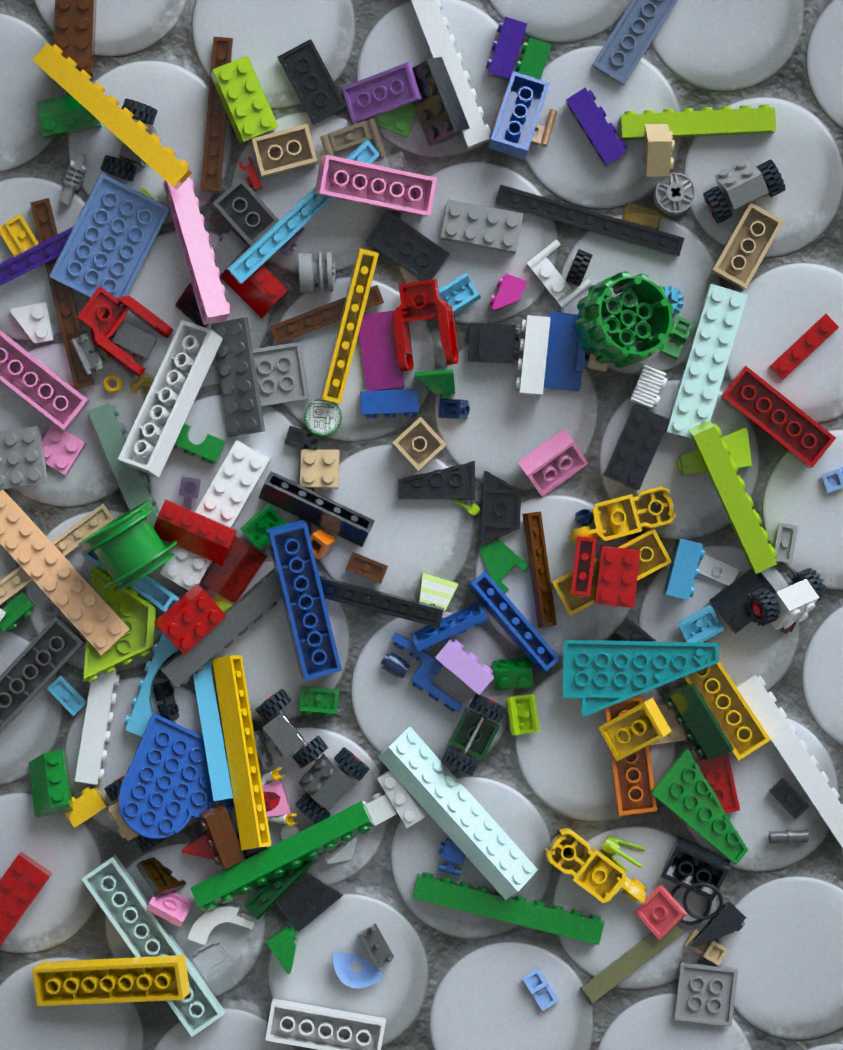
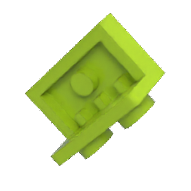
M535 694L507 698L506 710L509 713L510 721L508 725L512 736L540 732Z

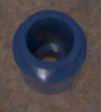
M393 652L390 655L386 653L381 662L384 665L382 669L397 678L398 676L403 678L410 667L406 660Z

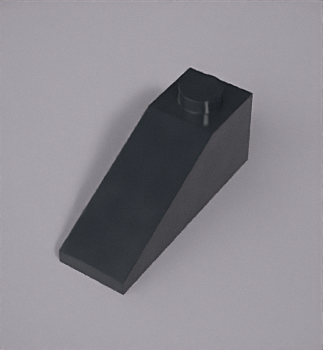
M725 902L719 914L711 918L688 945L690 947H697L735 931L738 932L745 925L744 920L747 917L731 902Z

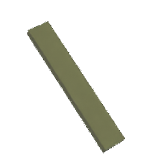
M677 924L662 940H658L653 933L649 934L581 987L582 990L594 1003L683 935L684 932Z

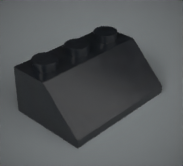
M751 568L709 601L730 630L736 634L753 621V618L749 617L751 615L750 612L747 613L746 610L748 609L745 605L747 603V595L763 588L770 590V594L773 593L774 595L776 591L761 572L756 574Z
M678 836L669 853L661 877L686 889L696 883H709L719 890L730 870V860ZM697 887L691 890L711 901L714 900L717 894L708 887Z

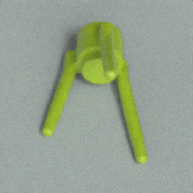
M615 835L613 838L607 837L601 847L604 851L603 854L624 869L625 872L627 869L613 856L616 853L637 867L642 868L640 863L619 850L621 845L618 843L642 851L645 850V847L619 839Z

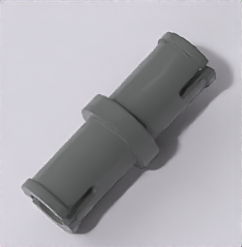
M786 829V831H769L770 844L786 843L789 845L792 842L807 843L809 841L808 830L791 831V829Z

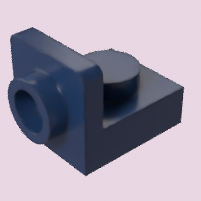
M440 399L439 418L468 419L470 412L468 400Z

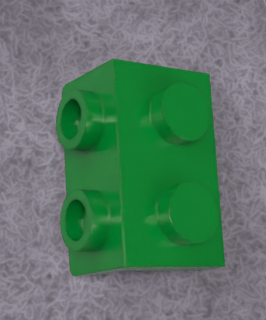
M267 503L240 530L260 550L269 544L265 530L287 523Z
M21 592L2 609L6 612L0 621V628L3 632L7 630L11 632L19 625L18 621L22 617L26 619L33 613L32 608L36 605L24 592Z
M520 657L517 659L493 661L495 690L533 687L532 665L529 658Z
M301 686L299 711H303L302 714L314 715V712L322 713L321 716L333 717V714H337L339 689Z

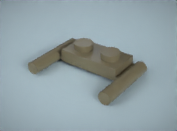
M374 118L320 136L326 155L334 156L333 152L371 139L374 140L376 149L380 154L379 157L386 155Z

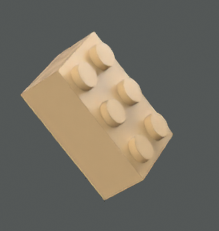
M308 124L252 138L262 178L318 164Z

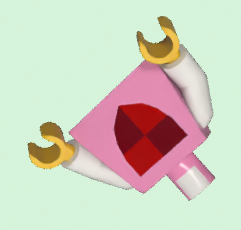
M278 767L261 777L267 820L275 824L292 826L298 824V822L293 821V816H297V813L290 814L292 811L282 778L286 775H280L278 771L282 767Z

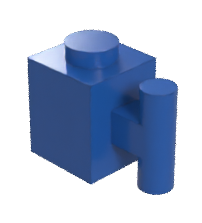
M446 838L445 843L441 842L438 853L442 854L441 859L447 860L448 863L447 865L439 863L438 871L460 876L462 869L456 868L455 864L464 865L466 855L451 839Z

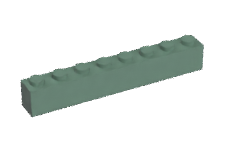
M108 402L87 411L129 510L147 500L151 502L148 504L150 509L155 507L154 505L157 503L152 493L149 494L147 490L149 483L146 477L141 476L139 470L129 467L118 460L126 442L124 434L127 431L123 423L119 424L117 419L119 412L116 406H112ZM155 510L147 516L153 528L160 511L157 512ZM161 539L164 545L169 544V542Z

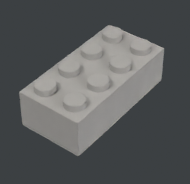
M448 199L441 240L516 254L524 214Z

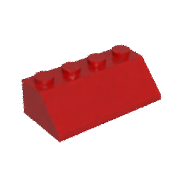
M165 499L154 526L160 539L169 543L177 541L176 546L223 566L238 532L234 528L168 499Z

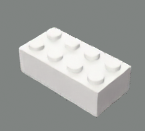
M527 315L526 320L523 319L521 332L525 333L524 339L520 340L519 351L523 353L522 358L518 359L517 370L521 371L520 377L516 378L515 389L519 390L518 394L543 395L551 317Z

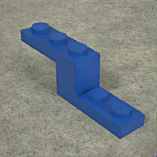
M396 632L392 637L393 645L400 650L405 648L410 651L409 655L415 660H423L411 678L413 681L412 685L421 691L424 688L430 692L428 696L435 701L440 699L445 702L444 706L450 711L454 712L457 710L459 712L463 704L432 684L443 664L425 651L421 650L418 652L415 644Z

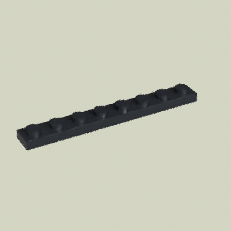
M319 576L325 599L437 628L441 625L444 611L442 607Z

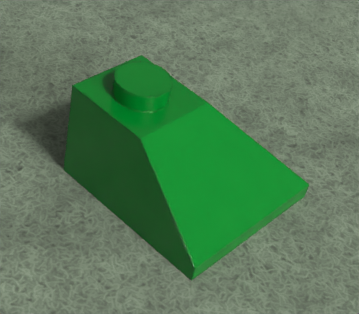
M453 369L415 372V378L432 393L440 395V399L452 398L451 394H455Z

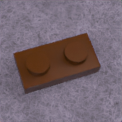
M352 552L346 570L381 584L388 565Z

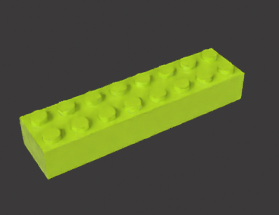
M708 420L689 429L690 436L750 567L757 574L777 565L775 558H778L776 551L767 542L770 541L766 530L759 525L762 524L761 518L755 509H752L755 505L750 495L744 492L747 489L743 479L736 474L739 472L738 467L732 458L728 456L731 452L727 444L720 439L723 437L719 426L716 423L712 424Z

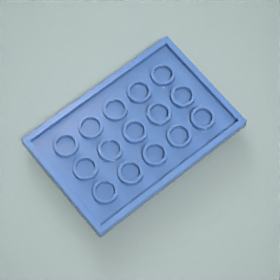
M100 173L49 277L89 297L93 295L98 286H101L115 298L126 296L170 208Z

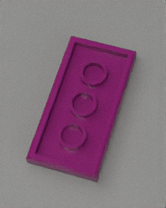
M394 310L363 315L359 338L367 391L405 387L403 372L399 368L392 319Z

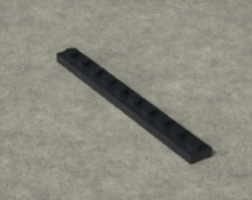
M501 184L495 204L677 257L680 256L685 239Z

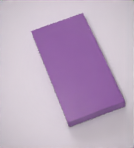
M410 62L341 87L352 124L371 119L421 100Z

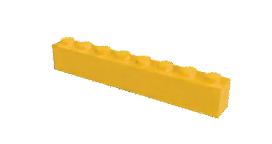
M362 248L357 250L321 393L323 400L341 404L379 255L377 252Z

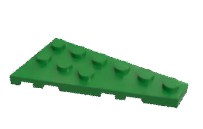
M685 747L650 793L732 863L737 865L748 849L730 822V818L723 810L708 781L701 773L699 766L692 758L689 749Z

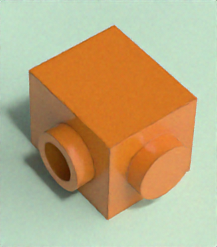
M322 528L310 536L315 558L319 560L329 554L337 540Z

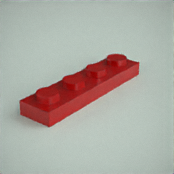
M825 313L779 356L770 367L784 380L833 334L839 326Z

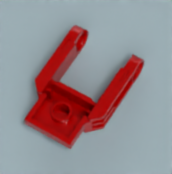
M437 279L399 284L401 304L393 312L392 319L400 370L402 372L412 371L414 367L409 322L432 319L439 320L442 348H444L446 365L457 364L459 356L453 308L445 300L439 298Z
M98 286L76 318L91 328V338L94 345L133 374L141 377L146 368L133 361V357L108 338L113 335L128 311L165 338H169L174 330L131 296L115 298L101 286Z

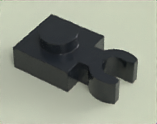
M289 425L284 444L303 449L304 444H306L310 449L317 450V447L311 445V441L313 439L320 440V437L316 435L308 437L307 430Z

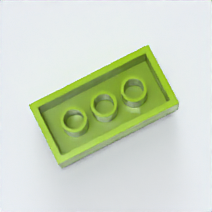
M248 55L209 72L240 144L278 128V124Z

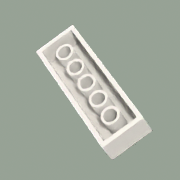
M273 998L265 1040L317 1050H381L386 1018Z

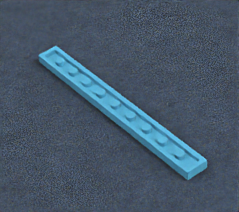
M365 140L346 159L371 164L380 154L369 140ZM313 188L230 265L227 270L238 283L242 284L333 198L314 194L315 188Z

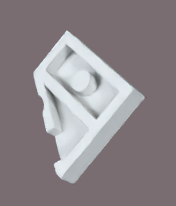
M47 302L10 309L12 315L35 344L54 340Z

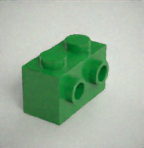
M531 37L528 42L524 41L521 53H524L522 61L518 60L515 71L541 80L552 44Z

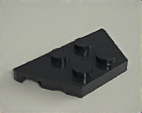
M484 471L480 545L520 529L521 490L488 471Z

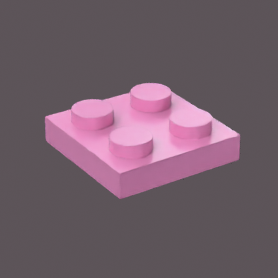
M52 423L42 439L45 463L66 476L86 443L68 431L63 430L55 423Z
M172 891L157 897L154 895L146 909L151 911L152 914L160 916L169 923L180 927L193 902Z

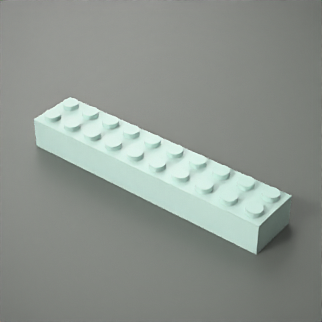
M411 727L398 735L377 756L505 900L516 894L538 870Z
M116 854L82 878L88 890L135 957L185 955L160 917L146 909L149 904L148 900ZM185 955L190 993L183 1000H168L167 1003L190 1036L193 1037L223 1016L225 1010Z

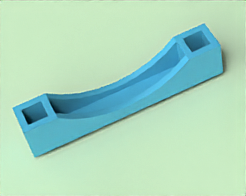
M94 550L82 555L106 571ZM149 575L129 585L164 612L181 598Z
M161 631L158 634L161 636L159 643L155 642L151 652L154 654L152 661L148 660L144 670L147 672L145 679L141 678L138 685L140 693L138 697L134 696L131 703L133 711L131 715L127 714L124 722L126 731L141 737L153 714L151 693L154 679L163 663L178 651Z

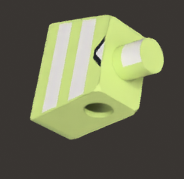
M423 573L419 602L444 608L443 612H445L458 583Z

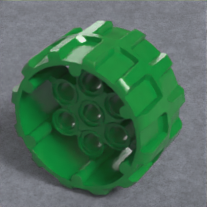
M626 271L620 272L589 287L588 296L579 300L577 304L579 313L578 320L575 321V329L579 331L582 340L581 345L584 350L588 349L596 357L595 360L601 364L606 362L615 363V367L623 368L644 361L650 356L661 352L665 347L663 342L667 336L673 333L674 326L671 325V313L674 312L673 306L669 304L664 294L665 289L661 285L657 286L650 281L649 276L640 273L633 276ZM610 288H613L614 294H619L616 297L607 299V297L612 295ZM624 297L627 299L628 305L624 302ZM608 304L612 307V311L609 310ZM637 328L640 330L641 336L638 334ZM621 335L624 336L625 342L622 341ZM641 341V342L637 343L636 347H635V346H630V347H628L629 345L633 344V342Z

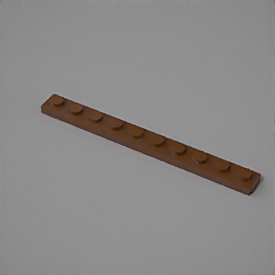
M46 198L30 202L40 243L57 235L58 231L50 199ZM56 257L46 262L45 266L75 389L95 385L92 374L87 375L71 341L83 335L79 319L76 318L78 314L72 289L49 277L58 258Z

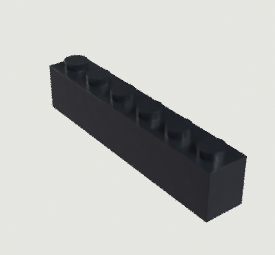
M270 471L258 497L360 547H363L375 520L272 471Z

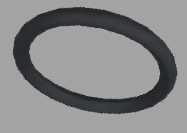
M696 883L690 886L685 891L682 900L685 911L693 918L699 920H708L717 916L724 902L718 888L709 883ZM697 887H708L714 890L719 897L718 909L708 916H699L691 912L687 906V896L691 890Z

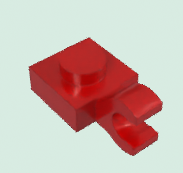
M248 157L250 162L248 166H243L242 162L239 161V167L249 174V177H246L250 188L254 187L256 191L263 189L255 171L252 158Z

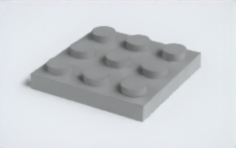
M301 342L253 349L261 407L309 399Z
M40 426L1 431L0 490L48 483Z
M680 962L674 1020L732 1027L738 968Z

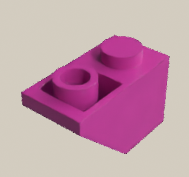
M508 273L504 277L500 276L496 286L500 289L497 295L493 294L489 303L492 305L491 310L497 311L520 301L527 281Z

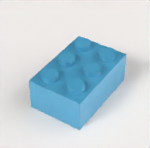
M677 538L663 594L685 600L693 597L695 591L693 581L694 578H698L700 567H697L698 562L703 559L705 549L702 548L703 544Z

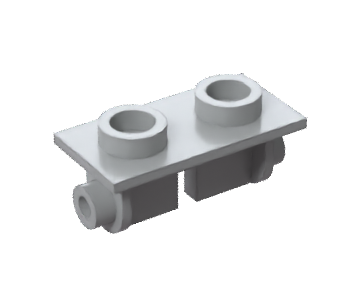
M85 333L71 340L87 375L103 369L102 364L104 363L98 352H92L96 347L91 336Z
M258 729L254 731L259 768L263 770L274 764L272 762V755L265 745V738Z

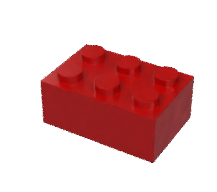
M600 546L594 597L595 604L634 608L641 550Z
M195 584L162 614L154 624L176 649L185 655L227 615L203 588Z

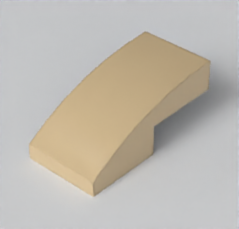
M693 928L684 945L720 966L729 949L715 940L697 947H690L688 945L689 942L699 932V930Z

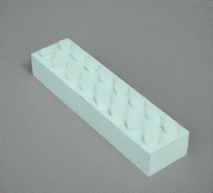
M714 284L708 286L669 416L670 421L666 427V433L692 440L688 430L711 420L746 303L747 294Z

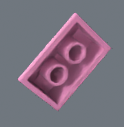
M564 429L517 462L542 498L588 465L576 443Z

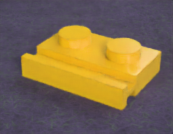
M18 214L0 226V234L14 256L39 244L22 214Z

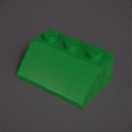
M70 94L37 102L42 134L46 140L102 127L101 122Z
M58 750L43 753L30 761L29 770L35 818L73 811L68 761L64 751Z

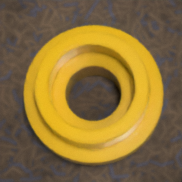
M114 374L108 375L103 381L104 389L112 394L119 392L123 385L121 378ZM112 380L116 381V386L114 388L110 387V382Z

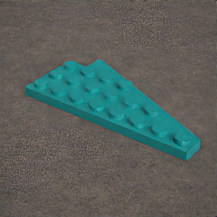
M564 640L563 698H582V716L590 715L719 663V643Z

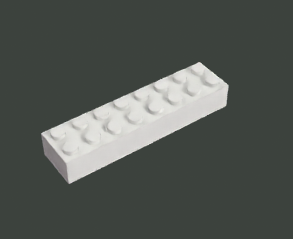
M184 320L181 321L118 460L129 467L160 477L221 344L222 337L211 329Z
M236 440L195 512L232 528L271 459ZM175 546L173 550L175 556L166 562L160 574L190 590L195 584L200 585L212 561Z

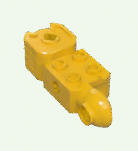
M659 486L641 491L636 497L630 494L596 503L592 509L596 529L591 530L590 525L572 530L573 535L567 536V538L573 544H576L577 536L601 538L603 541H608L641 532V527L652 529L671 524L676 517V513H672L673 502L668 496L671 491ZM653 502L660 506V509H657V513L650 509Z
M559 829L560 834L551 841L549 848H545V856L549 863L562 873L572 875L571 879L602 903L610 901L621 887L623 888L622 893L634 903H637L638 900L645 903V890L647 887L634 877L632 880L627 878L624 869L595 847L590 849L586 840L571 829ZM570 847L571 853L563 855L564 849Z

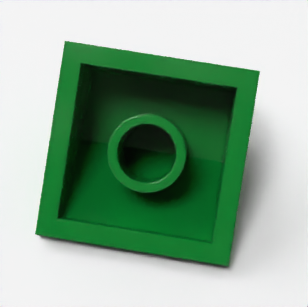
M288 924L270 935L266 943L286 973L290 974L295 958L298 933L293 927H289Z

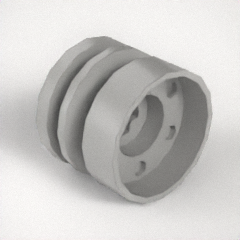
M673 172L670 173V176L661 178L653 191V201L656 208L667 216L683 214L690 208L695 199L696 189L694 183L688 176L682 173ZM677 189L679 197H672V191Z
M332 251L327 252V260H323L322 252H319L318 261H314L312 252L299 253L301 293L314 292L315 284L319 283L321 292H324V283H328L329 291H334L336 268Z

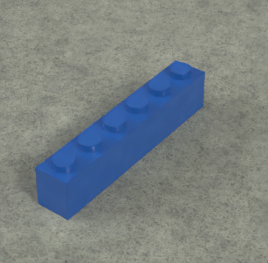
M486 571L467 585L468 589L541 673L546 672L560 660L559 656Z

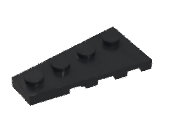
M475 461L398 479V499L475 500Z

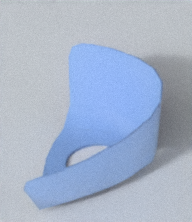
M333 953L332 959L336 974L345 985L359 989L371 986L382 979L383 974L366 959L350 953ZM359 961L362 964L361 972L353 973L350 966L352 962Z

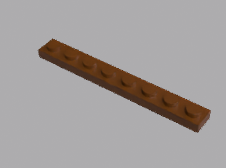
M213 36L211 71L231 62L233 38ZM211 76L201 191L221 192L227 113Z

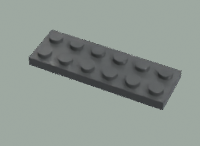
M248 317L211 324V329L223 338L216 352V362L228 438L265 432Z

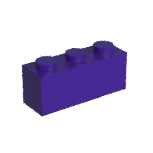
M505 17L504 22L500 21L497 29L500 36L498 40L494 39L491 49L495 52L493 58H488L485 68L489 69L488 75L510 81L527 23Z

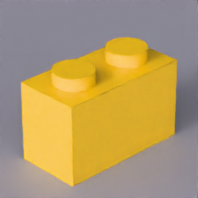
M88 786L80 792L82 795L77 799L74 796L72 797L73 811L65 812V815L74 828L108 806V803L96 786L93 788Z

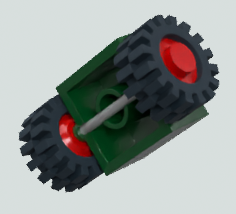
M477 693L469 706L471 709L465 707L448 740L449 744L462 751L449 746L442 758L443 762L473 776L479 761L468 754L481 760L484 759L500 728V724L496 722L500 723L506 711V708Z

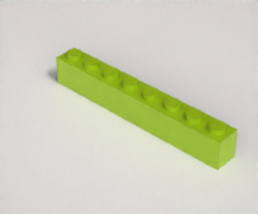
M769 104L759 105L758 108L744 105L739 106V109L724 106L720 107V110L704 107L701 108V111H693V108H684L682 112H674V109H664L663 113H655V110H645L643 114H636V111H625L620 116L621 139H644L645 124H668L669 131L673 132V138L774 133L776 131L775 107H770Z

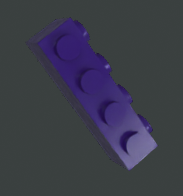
M585 87L567 98L565 103L601 161L607 167L626 154L625 149L627 147L622 139L618 140L615 133L617 131L613 124H608L605 117L607 115L603 108L596 105V97L591 90L588 91Z

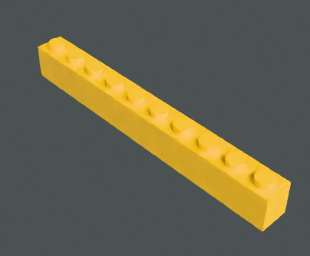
M46 43L32 61L165 181L178 190L192 174L188 169L190 165L182 158L180 160L175 158L176 152L168 145L164 148L160 144L162 140L154 133L150 135L146 131L148 127L140 120L135 122L132 119L133 114L126 107L122 110L118 106L120 102L115 97L105 95L103 92L106 89L98 82L93 84L90 81L91 76L85 70L80 72L76 68L78 64L70 57L64 58L61 55L63 51L56 44L52 47L49 43Z
M242 655L216 658L212 660L241 850L271 846Z

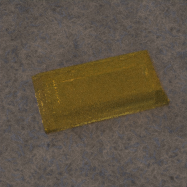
M627 202L622 220L659 230L663 212Z

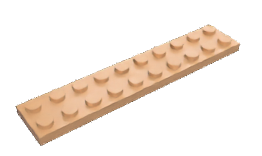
M1 490L0 544L98 653L103 656L131 629L5 490Z

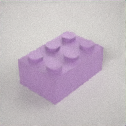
M456 638L453 641L449 639L435 655V658L480 695L494 679L492 674L494 671L485 663L483 665L478 663V657L471 651L465 652L463 650L464 645Z

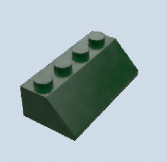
M681 682L664 694L667 707L675 713L676 722L683 726L686 731L684 733L685 737L689 742L693 743L695 746L694 751L699 758L711 760L734 750L695 684Z

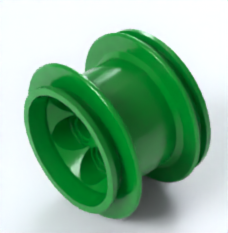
M149 500L109 522L77 544L78 547H84L81 555L94 550L111 577L102 586L103 589L115 584L114 591H120L175 556L174 552L169 553L168 551L177 544V541L164 545L147 518L148 515L156 510V507L151 509L148 507V504L151 503Z

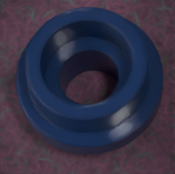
M588 509L579 510L575 514L577 525L587 526L594 519L593 513Z

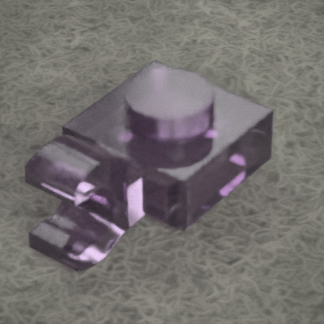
M182 476L179 496H184L183 507L191 510L192 498L198 499L201 479Z

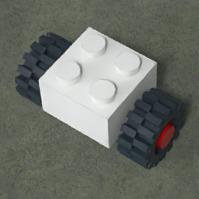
M807 568L794 574L791 579L793 581L791 586L776 592L775 595L773 593L770 594V590H766V588L752 592L746 598L747 613L750 612L751 615L749 617L753 618V622L757 623L758 626H765L771 623L775 630L782 627L786 629L795 621L801 622L808 617L809 611L815 607V603L825 597L826 591L824 588L826 587L825 584H822L823 579L819 578L820 574H816V570Z

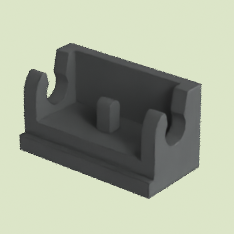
M376 923L359 932V937L377 969L382 967L384 963L392 961L394 955Z

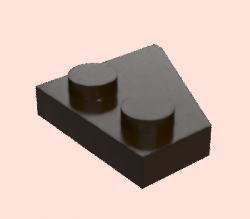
M154 857L140 861L136 865L155 897L184 888L187 884L183 879L178 881L171 875L173 872L164 867Z

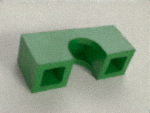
M184 423L173 448L177 449L179 446L184 448V453L194 457L195 454L203 456L202 461L212 464L213 461L218 463L226 441L207 434L204 442L195 445L191 443L188 437L191 426Z

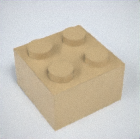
M645 124L643 162L646 177L670 176V169L674 167L672 152L675 150V141L673 140V132L669 131L668 124Z
M421 417L392 442L418 471L447 446Z

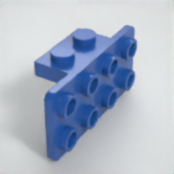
M551 312L549 315L551 318L544 388L577 392L581 389L582 373L588 367V357H585L586 349L584 350L582 347L579 331L575 329V321L578 320V314Z

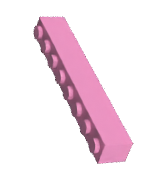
M188 177L178 190L164 180L162 185L203 325L226 321L231 312L230 304L225 300V287L220 283V271L215 266V254L209 246L210 238L208 232H205L204 217L199 212L198 197H195L193 192V180Z

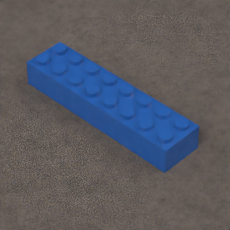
M300 520L266 529L301 677L307 681L342 671L307 523Z

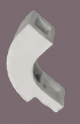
M220 904L215 910L203 912L191 928L188 940L206 946L212 929L218 924L231 922L252 930L256 920L252 919L253 916L245 912L239 914L240 906Z

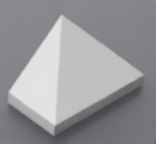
M354 836L351 841L347 843L342 842L336 845L335 849L326 852L323 855L325 861L331 864L352 860L357 837Z

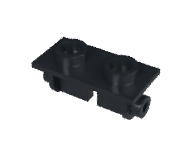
M170 680L154 684L153 692L156 702L163 701V704L157 705L160 716L168 720L179 718V708L175 702L174 689Z

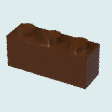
M219 804L200 813L201 821L199 823L202 830L206 831L208 836L206 842L209 848L213 849L214 855L212 857L215 864L223 869H227L244 861L245 857L227 809Z

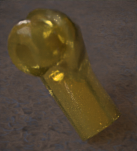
M142 375L129 386L135 393L142 387L151 388L155 377Z

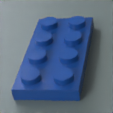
M480 601L442 618L439 628L428 625L411 633L417 651H426L438 642H446L455 634H463L468 628L483 624L488 617Z

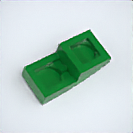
M679 315L676 316L672 324L674 326L673 333L667 336L663 343L665 347L660 352L675 360L678 359L694 326V322Z

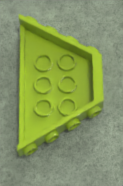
M92 566L90 585L131 630L103 656L86 639L83 682L88 681V683L99 678L98 675L104 672L106 675L116 670V666L121 664L126 666L134 661L133 658L137 656L143 658L151 654L150 650L153 649L155 604L147 598L143 600L138 597V592L132 588H124L115 592L114 588L116 585L114 584L103 589L102 586L111 578L106 575L107 572L98 566L96 568Z

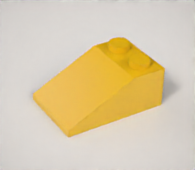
M653 697L598 727L616 761L646 747L671 732Z

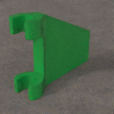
M499 539L484 545H478L490 577L504 594L509 589L501 581L512 568L517 565L525 572L530 567Z

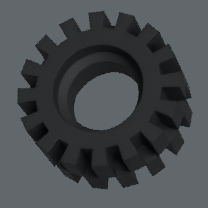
M578 249L565 281L580 286L593 255Z

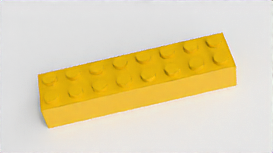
M185 955L40 962L32 969L37 1006L183 1000L190 993Z

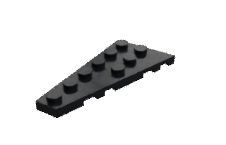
M238 832V833L236 834V836H237V839H238V841H239V838H240V837H239V832ZM268 847L242 850L246 860L268 849ZM306 872L275 904L296 930L300 932L340 899L343 894Z

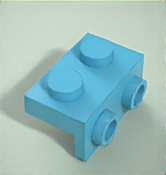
M466 273L438 289L439 298L452 306L453 316L481 299L480 294Z
M711 605L677 622L686 642H704L724 631Z

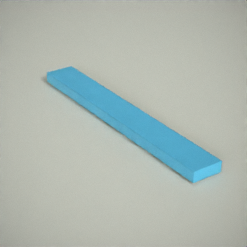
M208 660L204 664L205 667L199 673H193L213 800L217 802L233 799L211 661Z

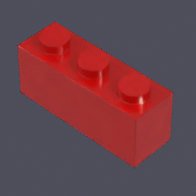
M577 536L571 595L590 597L597 538Z

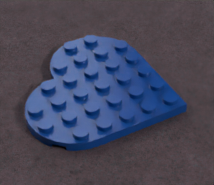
M153 713L120 785L118 808L123 821L133 832L146 838L161 839L178 833L186 826L191 817L201 819L200 813L219 804L225 807L227 812H230L235 805L233 802L234 798L217 802L213 800L203 736Z

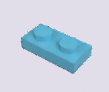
M62 675L47 688L72 716L87 704V701Z

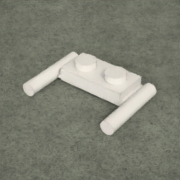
M556 239L526 264L561 308H563L592 285V283L587 278L580 286L573 290L549 259L546 258L561 246Z

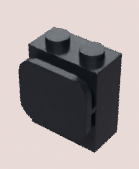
M470 323L468 362L514 364V360H518V349L515 348V341H519V329H516V325Z

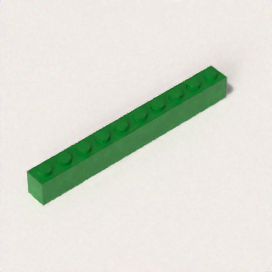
M360 801L190 889L198 908L203 912H211L218 905L229 903L234 900V897L249 893L255 886L265 885L269 879L280 877L285 874V871L296 869L307 860L316 859L320 853L331 851L336 848V845L342 842L347 843L354 836L369 832L370 828L375 825L366 805Z
M423 872L417 876L413 899L596 945L600 943L605 922L601 920L599 915L590 914V916L582 915L583 912L571 909L570 912L564 910V907L553 904L550 907L546 906L543 901H526V897L519 895L505 900L498 891L497 893L490 892L489 888L484 886H478V888L470 887L471 884L460 881L459 884L454 883L448 877L434 878V874Z

